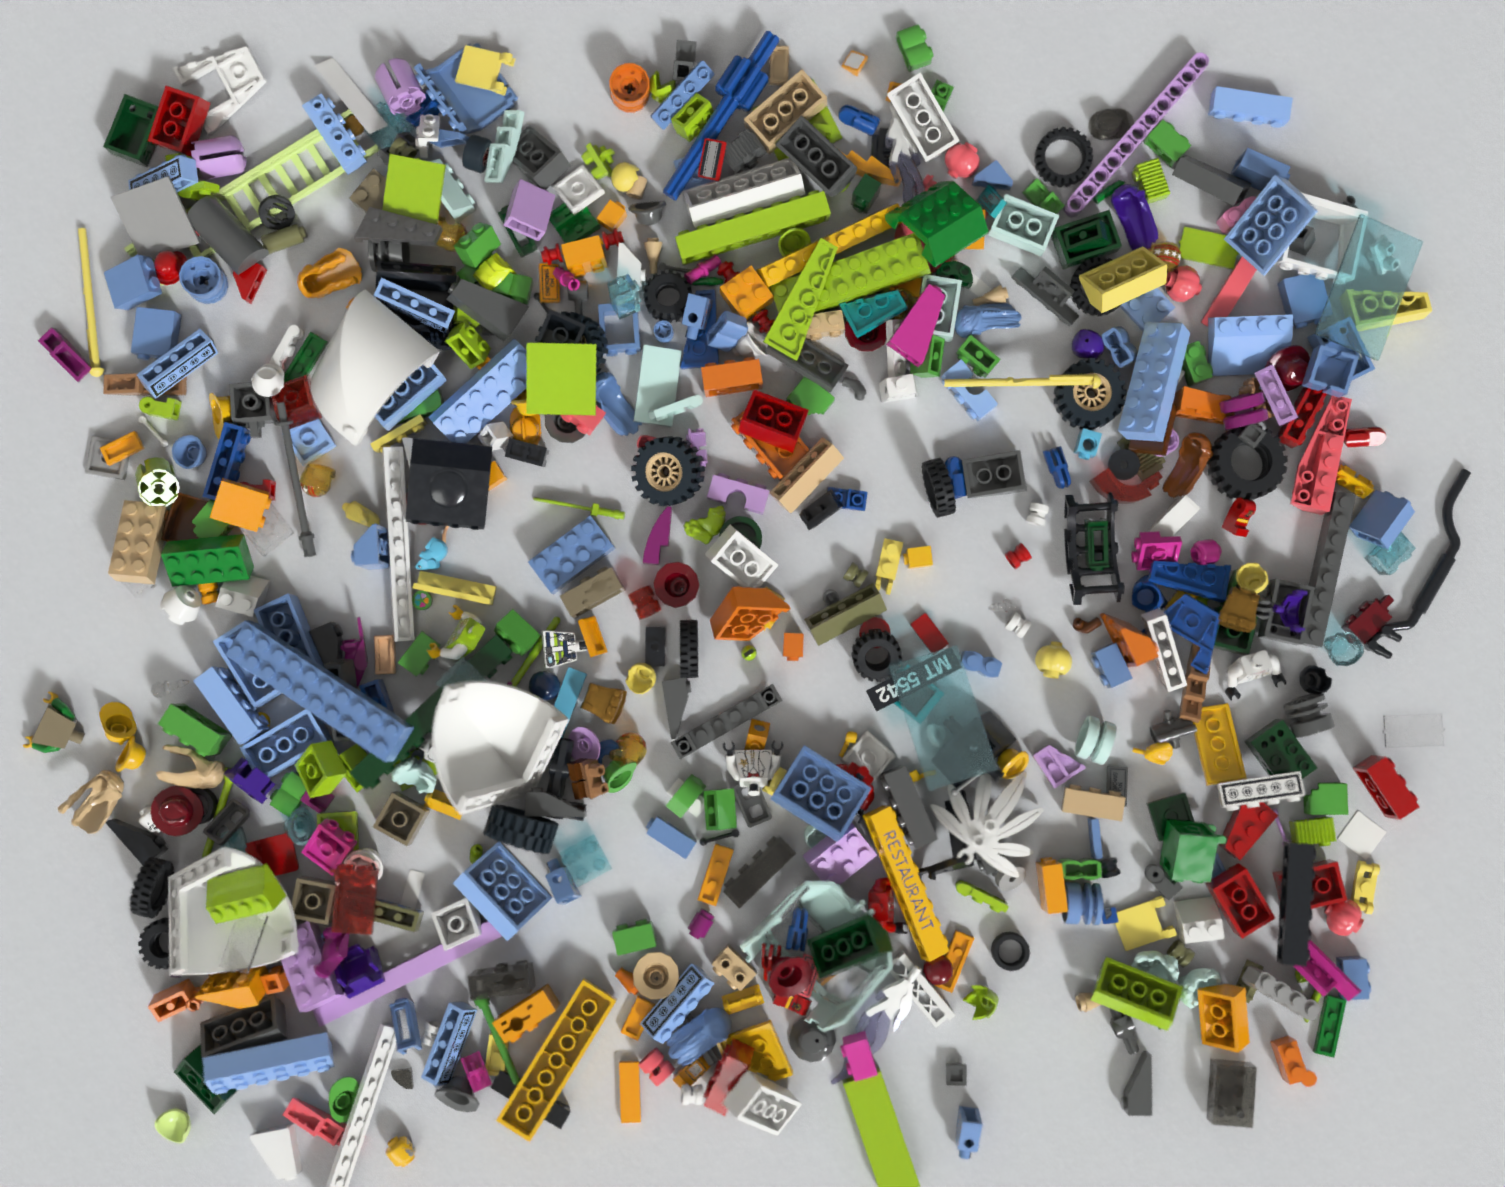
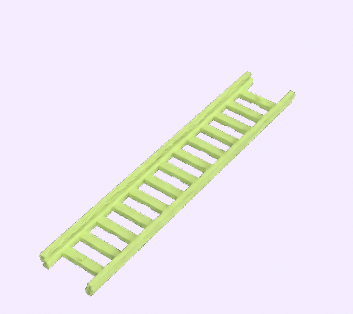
M348 109L340 115L346 121L353 113ZM318 129L220 188L219 193H212L211 195L216 196L221 202L226 199L239 221L251 231L262 224V221L258 217L250 222L233 194L243 189L258 213L260 202L249 184L259 179L269 196L278 195L266 177V174L274 169L292 197L288 198L292 205L343 174L345 170L341 164L334 171L331 172L314 146V144L323 139ZM353 140L356 146H358L359 144L357 143V141ZM374 145L367 149L364 158L367 159L380 151L378 146ZM308 149L324 177L316 182L298 156V154ZM290 159L308 185V187L298 192L282 166L283 163ZM275 203V204H278V205H280V206H282V207H284V208H287L285 205H283V204H281V203ZM191 207L185 210L186 213L189 212V210L191 209ZM272 208L268 211V214H270L271 216H275L278 213H280L281 210L278 208ZM133 243L124 248L131 257L138 254ZM196 244L188 247L194 257H209L215 253L211 246L203 252L200 251Z

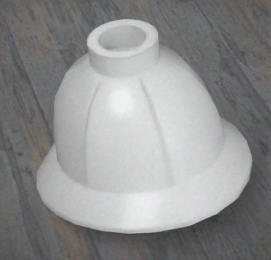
M748 321L746 335L738 340L735 348H732L734 354L746 358L758 355L768 356L769 354L765 352L767 345L763 342L762 335L754 324Z

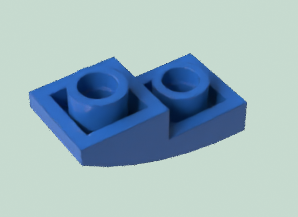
M827 487V492L832 489L844 507L841 509L865 511L868 492Z

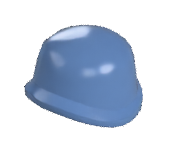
M193 435L179 438L172 447L174 461L185 469L200 466L204 463L207 456V451L202 441Z

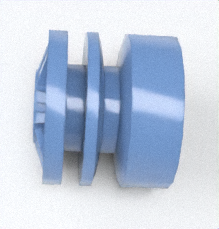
M203 256L193 257L182 265L179 273L180 283L183 289L196 301L204 304H214L226 295L228 278L222 269L210 258Z
M1064 882L1068 912L1062 913L1063 923L1079 924L1082 916L1085 925H1089L1091 922L1093 925H1099L1104 907L1101 885L1093 883L1091 887L1090 883H1085L1083 891H1081L1078 882Z

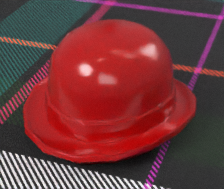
M167 250L162 251L156 256L154 266L160 284L167 286L175 284L180 280L179 273L181 267L187 261L186 256L182 252Z

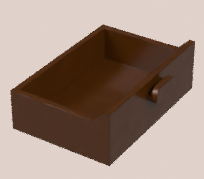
M1172 404L1163 442L1130 439L1129 449L1135 454L1144 453L1166 456L1176 417L1177 407L1175 404Z
M178 492V497L172 503L171 510L166 511L164 520L167 522L161 540L168 542L198 539L197 535L193 532L196 525L192 523V520L208 501Z

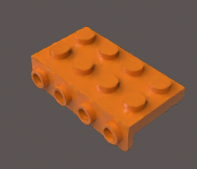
M744 411L731 419V428L737 435L741 434L738 432ZM741 434L745 438L743 442L748 449L753 448L757 453L755 455L757 460L762 465L765 463L769 467L767 471L774 480L778 478L781 481L810 451L800 437L792 453Z

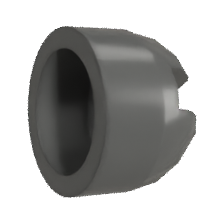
M827 590L823 593V601L830 606L839 601V595L834 590ZM830 593L834 600L830 601L827 595Z

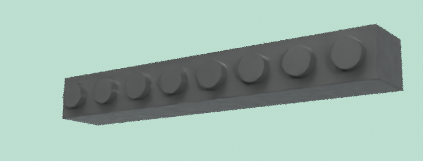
M1341 491L1333 492L1330 512L1324 514L1308 585L1315 587L1304 646L1313 648L1323 647L1356 495Z

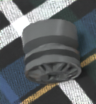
M368 240V257L372 271L376 272L377 261L410 263L409 242L392 244L391 241L372 243L371 240Z
M1324 694L1300 696L1283 705L1285 711L1294 709L1293 712L1288 713L1286 716L1287 718H1297V721L1290 724L1291 731L1296 738L1317 734L1335 727L1331 713L1321 714L1320 712L1328 707L1327 703L1318 704V702L1326 699Z

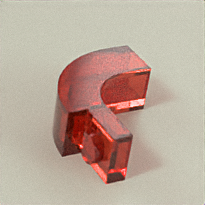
M1107 468L1089 482L1104 498L1107 499L1108 492H1112L1114 500H1117L1118 503L1130 504L1151 496L1152 494L1149 490L1151 491L1160 484L1158 481L1163 477L1158 471L1138 485H1126L1121 483L1112 471Z

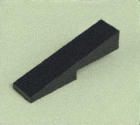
M501 1070L491 1085V1089L508 1099L517 1087V1085L512 1083L509 1073ZM556 1100L544 1120L561 1129L571 1112L570 1106Z

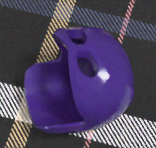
M1079 330L1072 339V352L1079 358H1095L1097 360L1104 351L1101 335L1093 330Z

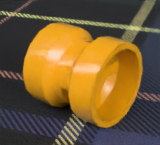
M217 582L197 585L198 591L202 594L201 600L203 605L217 602L219 595Z

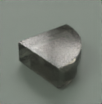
M412 1068L391 1071L392 1078L405 1089L414 1088Z

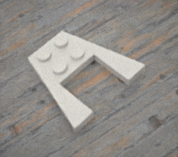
M247 46L225 52L224 55L217 57H207L203 61H193L182 67H173L184 87L214 69L217 70L231 99L208 111L204 128L210 136L267 82Z

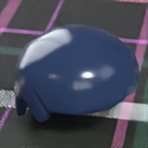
M539 671L533 674L529 680V692L543 700H551L559 693L560 682L555 674Z

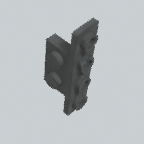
M1046 266L1036 278L1032 277L1021 267L1011 277L1019 286L1024 288L1033 298L1037 299L1047 310L1054 313L1068 326H1071L1079 317L1076 312L1065 304L1075 291Z

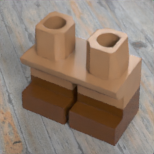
M579 758L567 764L570 780L574 781L571 785L575 800L583 798L594 799L609 791L608 784L602 782L601 778L605 773L604 765L599 764L598 759Z

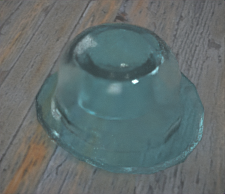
M299 807L286 819L284 830L294 843L306 846L316 830V824L310 811L307 808Z

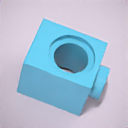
M1085 428L1080 430L1074 454H1078V457L1084 460L1095 457L1102 433ZM1083 441L1091 443V450L1083 447Z

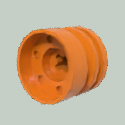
M624 63L618 66L612 72L609 79L610 96L613 104L619 110L626 113H635L642 110L650 98V82L647 72L641 66L634 63ZM629 88L633 89V91H631V94L627 93V91H629Z

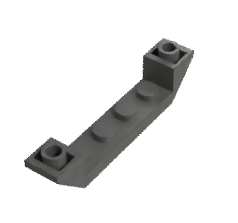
M771 684L670 743L678 757L682 759L783 700L775 686Z

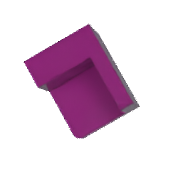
M306 791L300 801L316 812L323 813L335 798V795L331 793L310 798Z

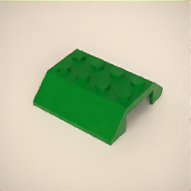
M940 181L931 186L928 191H923L903 203L902 207H897L885 215L886 222L893 229H896L898 222H902L925 243L921 255L934 267H937L989 232L981 205L954 181Z

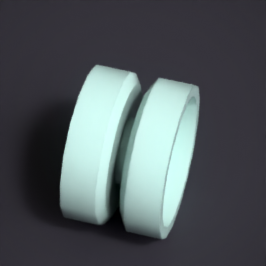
M1091 715L1087 716L1077 737L1075 756L1083 759L1091 756L1092 762L1103 765L1108 759L1115 741L1116 724L1105 721L1100 725L1099 718Z

